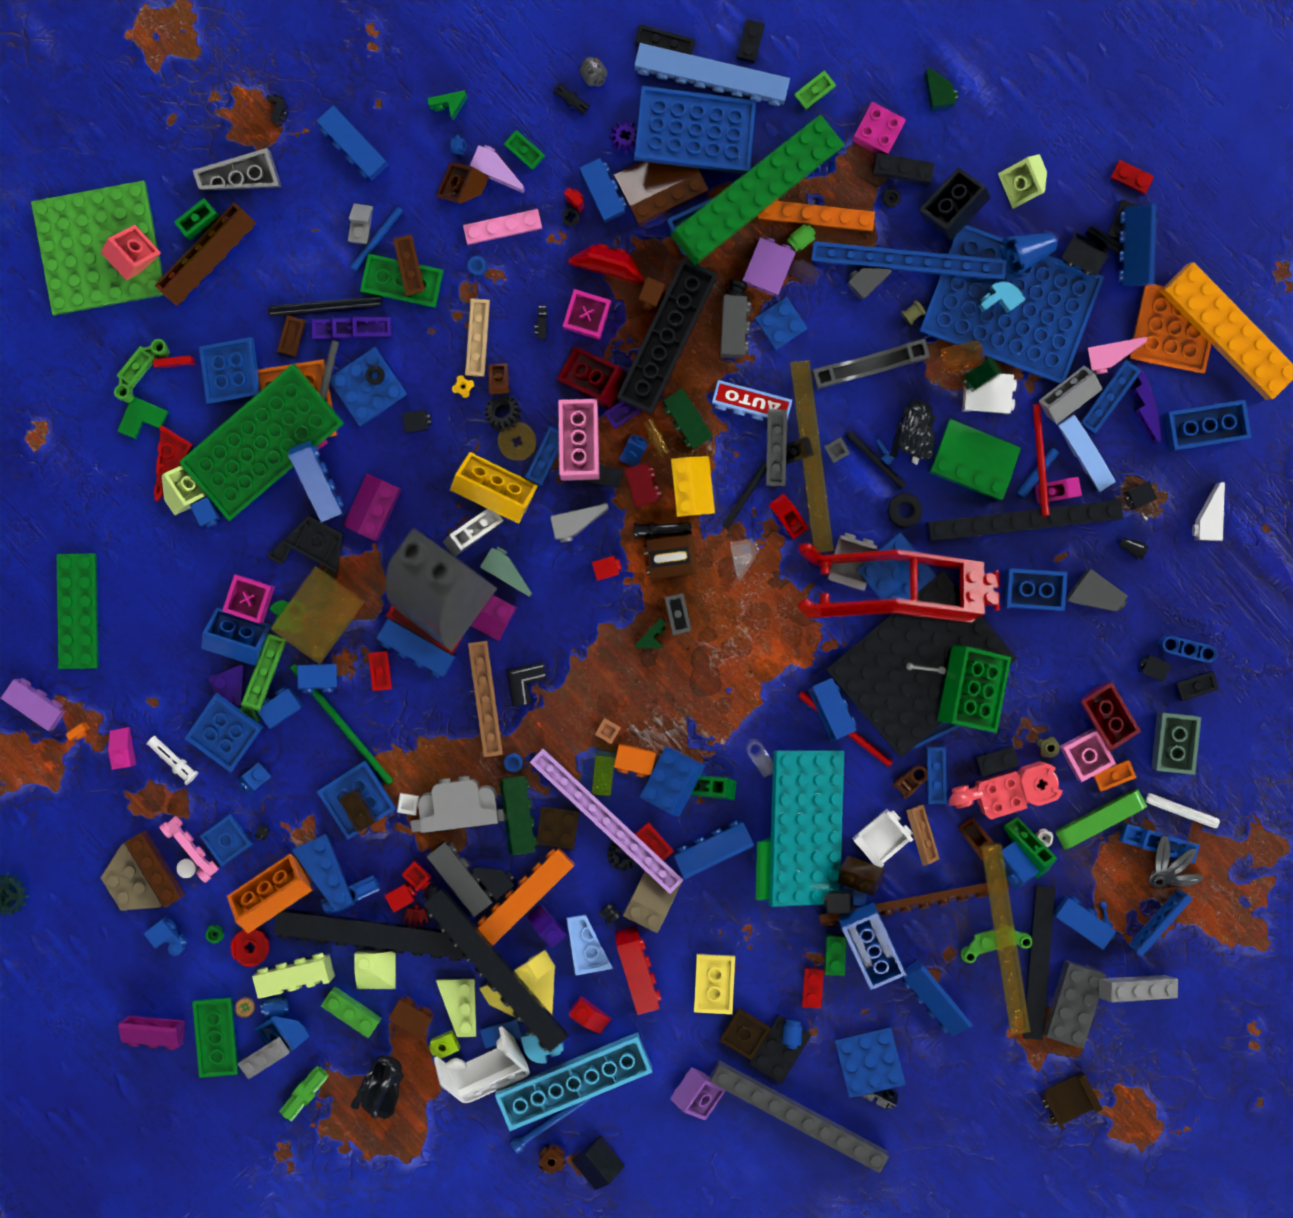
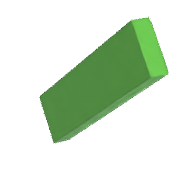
M271 634L267 635L241 703L242 706L261 711L286 645V639Z

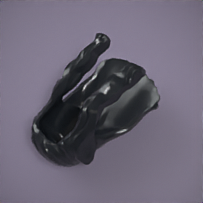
M912 400L906 404L896 427L891 453H889L890 457L896 458L899 448L904 453L911 455L910 462L914 465L918 464L919 458L930 459L933 456L935 440L933 423L936 420V416L933 415V409L930 404L922 400Z
M390 1055L378 1056L369 1072L363 1078L362 1085L357 1090V1095L350 1105L351 1108L358 1109L361 1103V1107L368 1114H371L373 1118L380 1117L386 1119L391 1117L395 1112V1106L399 1098L400 1081L404 1077L400 1061Z

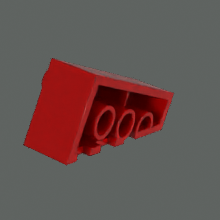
M637 925L615 931L618 953L637 1015L660 1009L659 1001H662L659 989L655 990L654 984H657L654 972L650 973L649 967H652L649 956H645L644 950H646L644 939L640 938Z

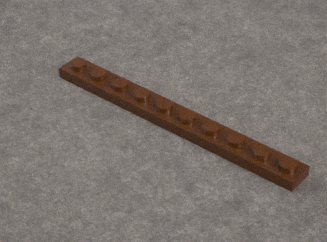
M1007 879L879 903L875 904L882 917L893 915V912L896 911L907 913L911 912L912 908L917 907L923 910L930 908V905L933 904L944 906L950 904L949 901L965 902L969 900V897L976 896V899L987 897V894L995 893V895L1005 894L1010 884ZM847 913L819 915L820 926L825 925V928L834 927L836 923L840 922L838 917Z

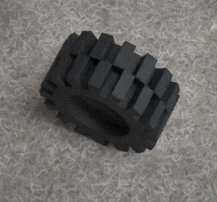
M498 394L499 398L496 399L493 396V401L488 400V405H485L486 411H484V414L490 426L494 427L496 431L500 429L501 432H504V428L509 431L511 430L510 426L516 427L515 422L519 424L521 410L512 396L509 397L508 394H504L503 397L502 394ZM509 408L510 412L507 416L503 418L496 417L498 410Z

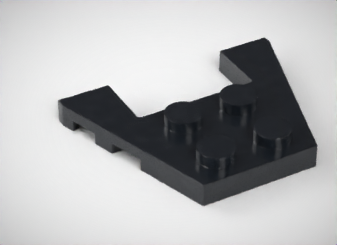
M309 515L267 557L283 565L291 549H295L326 567L317 585L333 593L336 588L344 533Z

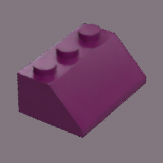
M366 474L343 526L374 541H379L402 489Z
M492 595L470 626L500 641L517 607Z
M127 1016L118 1026L121 1042L127 1043L128 1046L144 1044L148 1048L166 1046L168 1050H176L184 1042L185 1021Z

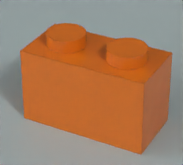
M619 743L614 767L617 768L618 772L628 774L629 771L636 772V776L647 778V775L651 776L656 752Z

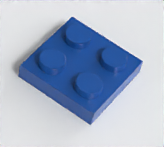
M787 297L755 318L775 351L808 330Z

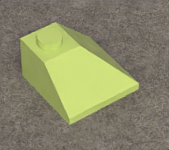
M1040 154L1027 157L998 173L1013 209L1045 193L1047 170Z
M182 465L162 475L164 500L174 515L190 509V505L208 497Z
M357 950L354 965L357 989H396V953L392 952L393 950Z

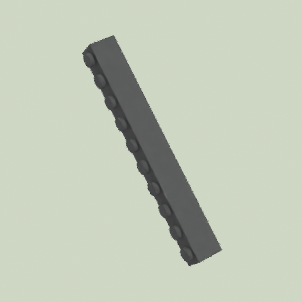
M718 1060L710 1075L711 1083L878 1173L882 1171L889 1158L887 1150Z

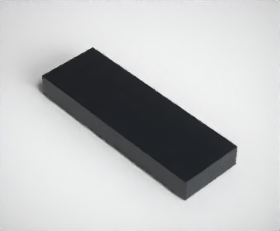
M640 24L635 45L643 43L691 55L695 39Z

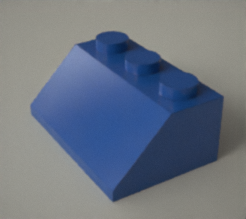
M216 607L202 633L201 649L256 666L271 624L264 622L256 623L223 612V609Z

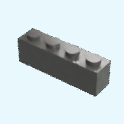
M446 840L432 851L427 858L475 917L493 903V896L487 888L482 886L475 873H472L468 868L470 866L468 861L464 857L460 858L456 853L458 851L456 846L452 842L448 843Z

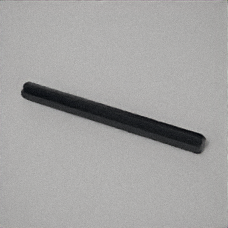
M381 296L273 305L268 307L269 316L274 317L381 307L383 302Z

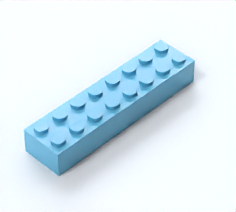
M637 1032L496 1091L495 1097L509 1131H512L652 1073V1065Z

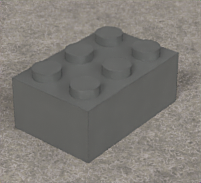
M724 295L720 358L743 359L744 354L748 353L749 340H745V335L749 333L750 321H746V316H749L751 302H747V296Z

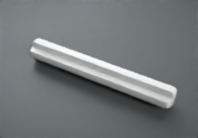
M1151 793L1146 797V803L1215 829L1219 825L1220 820Z

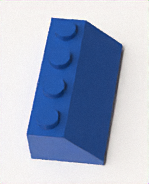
M735 820L729 823L728 828L724 830L719 828L710 833L711 836L708 838L700 837L694 840V844L689 847L683 845L677 848V853H674V857L684 880L753 847L754 843L744 822Z
M919 959L905 970L906 975L903 976L904 979L901 981L908 989L912 987L916 992L914 997L920 1004L924 1002L928 1006L926 1011L933 1019L935 1017L938 1018L941 1022L938 1025L945 1034L949 1032L954 1036L973 1026Z

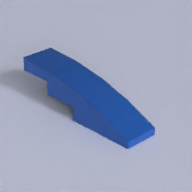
M1125 822L1118 840L1156 852L1160 839L1163 836H1167L1170 844V857L1178 858L1186 851L1196 849L1197 852L1191 861L1192 863H1195L1200 848L1199 844Z

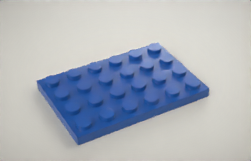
M642 86L634 160L746 174L750 170L756 100Z

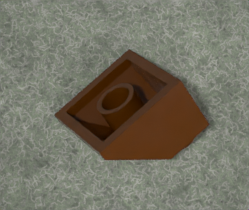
M450 162L435 197L461 204L481 195L487 185L489 176L472 166Z

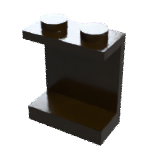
M1082 1071L1041 1091L1043 1095L1041 1101L1046 1109H1050L1052 1115L1049 1117L1054 1126L1058 1125L1061 1130L1065 1129L1063 1124L1092 1109L1096 1113L1103 1110L1086 1075Z

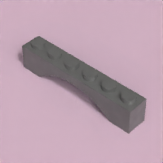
M921 339L865 357L813 369L811 373L816 390L924 361L930 358L925 339Z

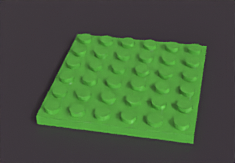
M144 180L31 201L52 315L56 316L163 295L155 286L163 277L160 256L140 274L126 281L101 254V250L108 238L133 225H136L158 249L147 186Z

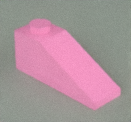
M1147 337L1088 348L1091 371H1096V374L1107 373V369L1112 368L1145 344Z

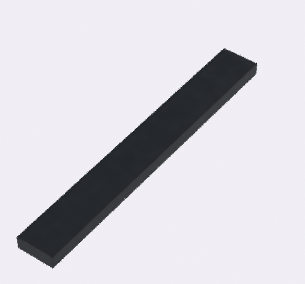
M1035 885L1031 931L1032 946L1030 947L1022 1035L1026 1039L1043 1040L1056 891L1054 886Z

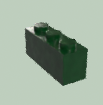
M683 388L663 400L665 405L662 408L667 416L671 414L675 420L672 424L677 432L681 431L685 436L682 440L687 448L691 447L695 450L713 438Z

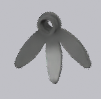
M1163 836L1159 841L1156 851V870L1152 871L1149 876L1150 885L1155 888H1162L1166 884L1182 887L1194 885L1202 881L1203 876L1200 874L1176 875L1191 863L1197 852L1196 849L1186 851L1168 866L1170 844L1168 837Z

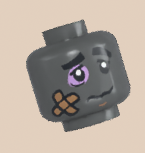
M588 57L581 62L579 74L588 86L599 87L606 81L608 71L599 58Z

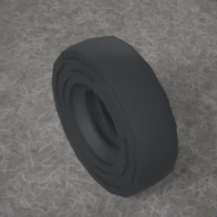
M899 494L889 503V518L898 527H911L918 523L922 516V505L918 498L912 494ZM902 503H908L912 507V514L908 518H902L898 514V507Z

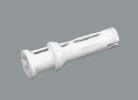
M153 736L147 742V745L172 767L173 773L178 774L185 781L184 784L188 785L198 775L197 771H193L186 764V760H180L156 736ZM159 747H160L164 752H166V753L170 756V758H168V757L159 749Z

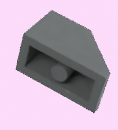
M862 268L859 272L855 270L849 275L848 279L850 281H848L847 286L863 301L892 271L890 269Z

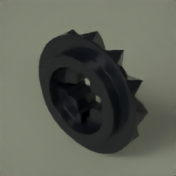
M614 842L609 847L607 853L610 865L616 870L623 871L632 868L636 862L627 853L626 855L630 859L624 858L619 863V856L615 852L621 853L623 850Z

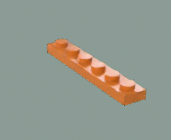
M776 201L758 216V219L873 232L875 212Z

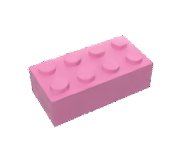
M597 399L559 400V475L561 481L600 480Z

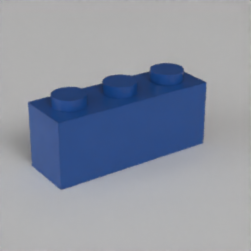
M599 158L580 167V173L604 223L624 215V208L627 205L623 197H618L616 191L619 189L615 180H610L608 173H610V169L607 163H602Z
M833 678L808 689L831 742L857 731L856 721L852 716L850 717L848 704L845 699H842L839 693L840 687L836 681L834 682Z
M1065 895L1053 915L1104 950L1116 933V930L1112 928L1114 924L1105 918L1101 921L1096 917L1097 912L1089 907L1084 909L1080 906L1082 902L1074 896L1068 898Z

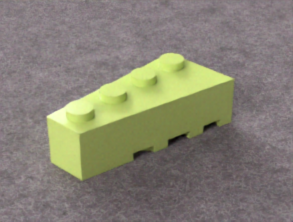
M321 952L312 955L313 958L305 960V957L295 959L292 964L287 965L286 962L276 964V968L268 970V967L258 969L257 973L252 976L258 999L281 994L285 989L290 992L302 988L304 984L308 988L321 983V981L323 984L330 983L335 977L330 954L324 955Z

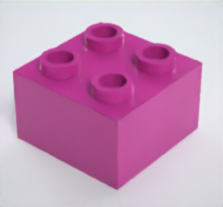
M871 102L852 141L876 154L888 155L906 119Z
M574 289L563 323V329L600 340L611 307V300Z
M234 575L222 611L256 623H263L275 586L241 575Z

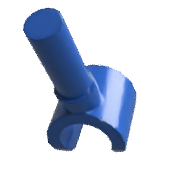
M878 439L876 442L885 454L881 460L889 466L894 458L889 456L890 452L885 448L882 441Z

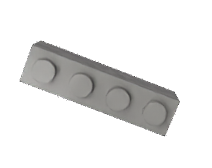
M1167 975L1099 979V998L1109 1002L1178 998V979Z

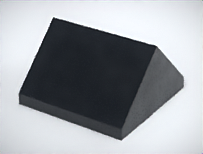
M601 1136L571 1160L595 1190L610 1184L625 1167L624 1163Z

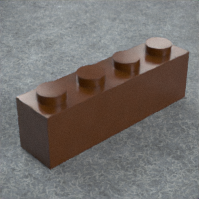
M147 830L125 842L164 908L186 895Z

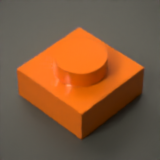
M86 722L81 723L65 735L69 741L75 739L79 741L87 735L86 731L90 727Z

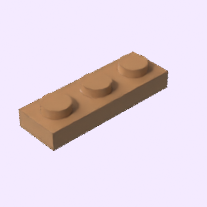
M924 804L906 810L922 865H929L939 860Z

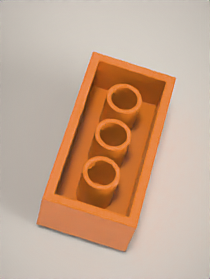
M290 853L227 895L235 922L247 933H250L310 893L312 888L302 864Z

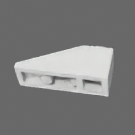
M1224 482L1215 484L1192 527V535L1195 536V540H1223Z
M486 509L451 533L443 543L455 557L504 520L498 513Z

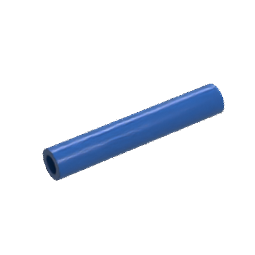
M1053 447L1045 456L1046 470L1059 455V452ZM1038 466L1018 490L1017 494L1020 497L1025 498L1038 482Z

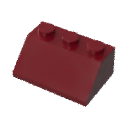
M1112 682L1102 683L1080 700L1081 705L1108 751H1112L1141 732Z

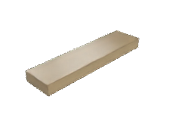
M470 299L466 376L485 377L490 300Z

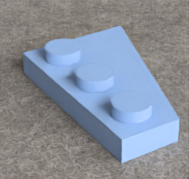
M586 915L567 917L566 921L575 975L613 969Z

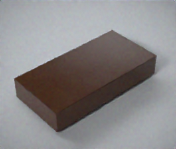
M287 315L277 349L278 353L297 357L306 320Z

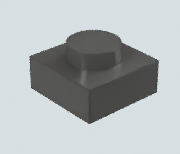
M841 437L824 446L832 463L850 454Z

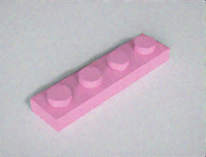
M534 209L463 225L467 245L539 230L542 229L539 211Z

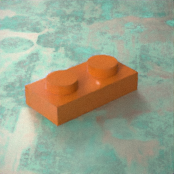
M1128 759L1093 776L1100 792L1137 778Z

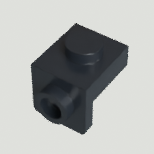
M267 95L266 99L268 102L275 104L270 121L274 125L281 127L282 122L285 123L288 117V104L284 101L285 98L280 95Z

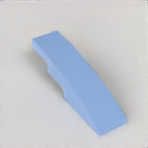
M1073 414L1058 424L1073 455L1078 458L1083 470L1089 475L1096 490L1101 492L1116 481L1076 416Z

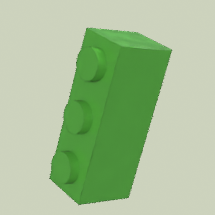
M336 986L333 987L321 1005L322 1008L367 1038L370 1037L382 1017Z

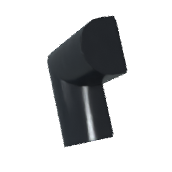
M544 662L506 669L513 707L532 703L528 684L547 681Z

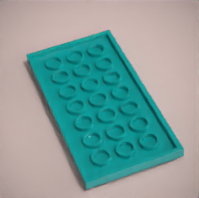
M843 750L773 751L769 906L824 904L826 893L830 890H839L838 877L841 867L844 781Z

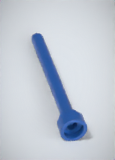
M591 1098L561 1110L525 1136L513 1138L509 1141L511 1147L516 1154H519L524 1150L528 1142L589 1102Z

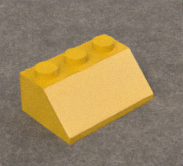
M709 456L671 459L677 517L715 514Z

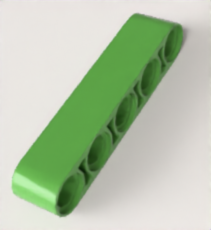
M1134 789L1057 829L1055 834L1063 849H1069L1140 812L1147 805L1139 789Z

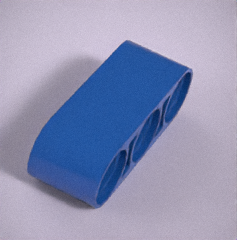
M1163 636L1158 642L1159 649L1168 654L1211 663L1217 658V650L1210 645L1175 636ZM1168 639L1173 642V646L1169 650L1165 646ZM1187 644L1191 646L1189 654L1184 652V647ZM1205 649L1210 651V656L1207 659L1203 657Z

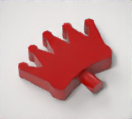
M415 904V909L407 908L403 919L405 922L408 918L409 925L414 920V926H417L418 919L420 925H423L424 919L426 923L429 922L424 911L425 908L418 909V904Z

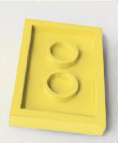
M697 954L694 1012L732 1014L735 956Z

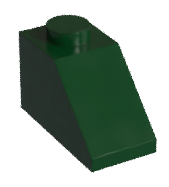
M927 68L924 76L930 110L954 107L956 101H958L957 89L953 88V83L933 69Z

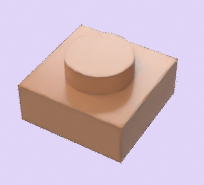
M604 718L595 735L612 744L621 727Z

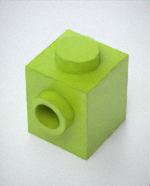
M453 1029L432 1038L431 1045H429L432 1055H436L440 1059L459 1051L461 1047Z

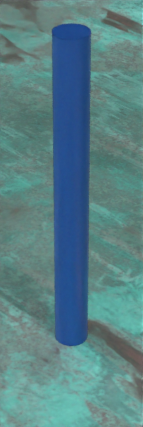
M397 207L352 263L350 267L353 270H358L368 257V254L373 251L403 213V210Z

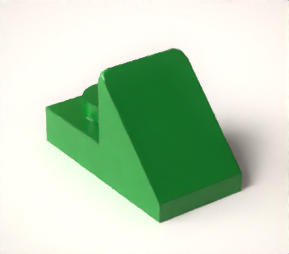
M464 90L427 99L430 109L434 111H443L449 106L453 121L468 98Z

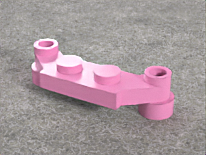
M177 816L169 822H164L159 826L161 831L167 838L174 835L175 839L197 866L200 867L196 870V873L206 883L211 879V875L219 870V867L213 860L210 862L204 857L206 854L200 846L196 847L192 843L193 837L187 831L184 833L181 829L183 823Z

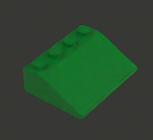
M949 419L928 472L994 500L1001 501L1010 483L1021 448Z
M952 645L938 721L997 733L1011 657L967 646Z

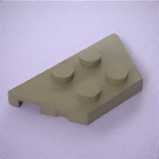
M123 843L101 877L120 910L158 908L163 906L128 847Z

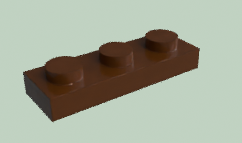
M412 234L394 238V246L406 296L426 292Z

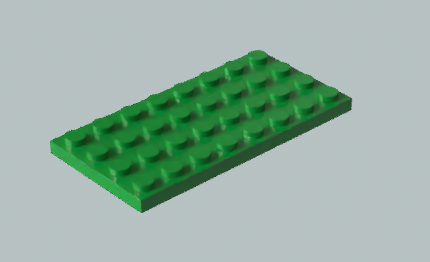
M293 363L179 461V463L227 520L231 521L294 467L289 457L290 448L307 441H311L313 446L316 445L318 447L345 423L295 363Z

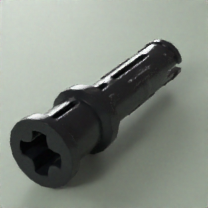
M634 522V539H638V537L654 539L660 535L692 534V523L655 524V522H650L649 524H637V522Z

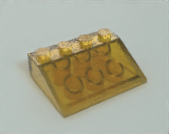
M315 566L271 629L302 653L321 664L365 601L361 596Z

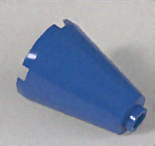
M1051 233L1008 236L1002 240L1005 243L1001 247L1003 260H1007L1006 267H1011L1013 270L1011 273L1017 275L1056 251L1058 241Z

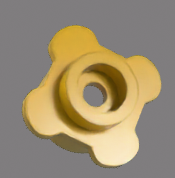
M460 375L457 377V382L452 387V391L467 398L470 395L471 388L474 387V382L472 380L468 381L464 379V376Z

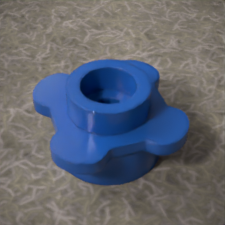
M459 135L451 139L453 154L464 156V151L466 150V142Z

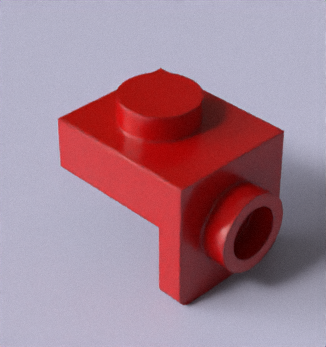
M416 860L402 873V876L415 888L416 892L419 889L424 891L431 883L429 881L431 875Z

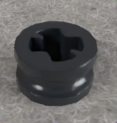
M573 208L566 209L562 214L563 223L568 227L576 226L579 222L578 212ZM568 213L576 215V218L573 219V222L565 220V218L568 217Z

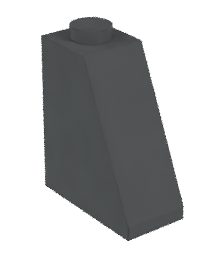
M1087 569L1066 597V601L1117 612L1125 607L1128 595L1092 569Z

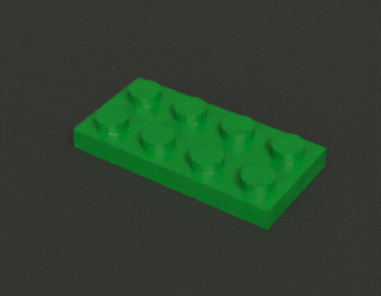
M368 254L360 292L436 308L444 270L420 265L426 292L406 296L398 260Z
M232 997L194 1000L192 1004L199 1078L237 1075L239 1069Z

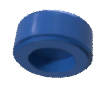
M473 256L469 259L467 268L472 275L481 276L485 273L487 264L482 257Z
M511 753L504 759V767L509 772H518L523 766V759L517 753Z

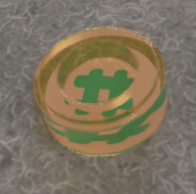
M248 997L241 998L235 1005L236 1014L243 1018L249 1017L255 1010L254 1001Z

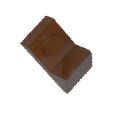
M508 363L489 365L490 395L510 393Z

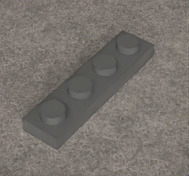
M768 409L766 486H786L787 409Z

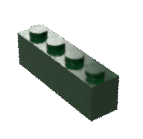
M524 775L499 778L508 853L514 856L535 852L537 840L536 836H533L532 831L534 819L530 816L532 802L527 794L529 781L525 779Z

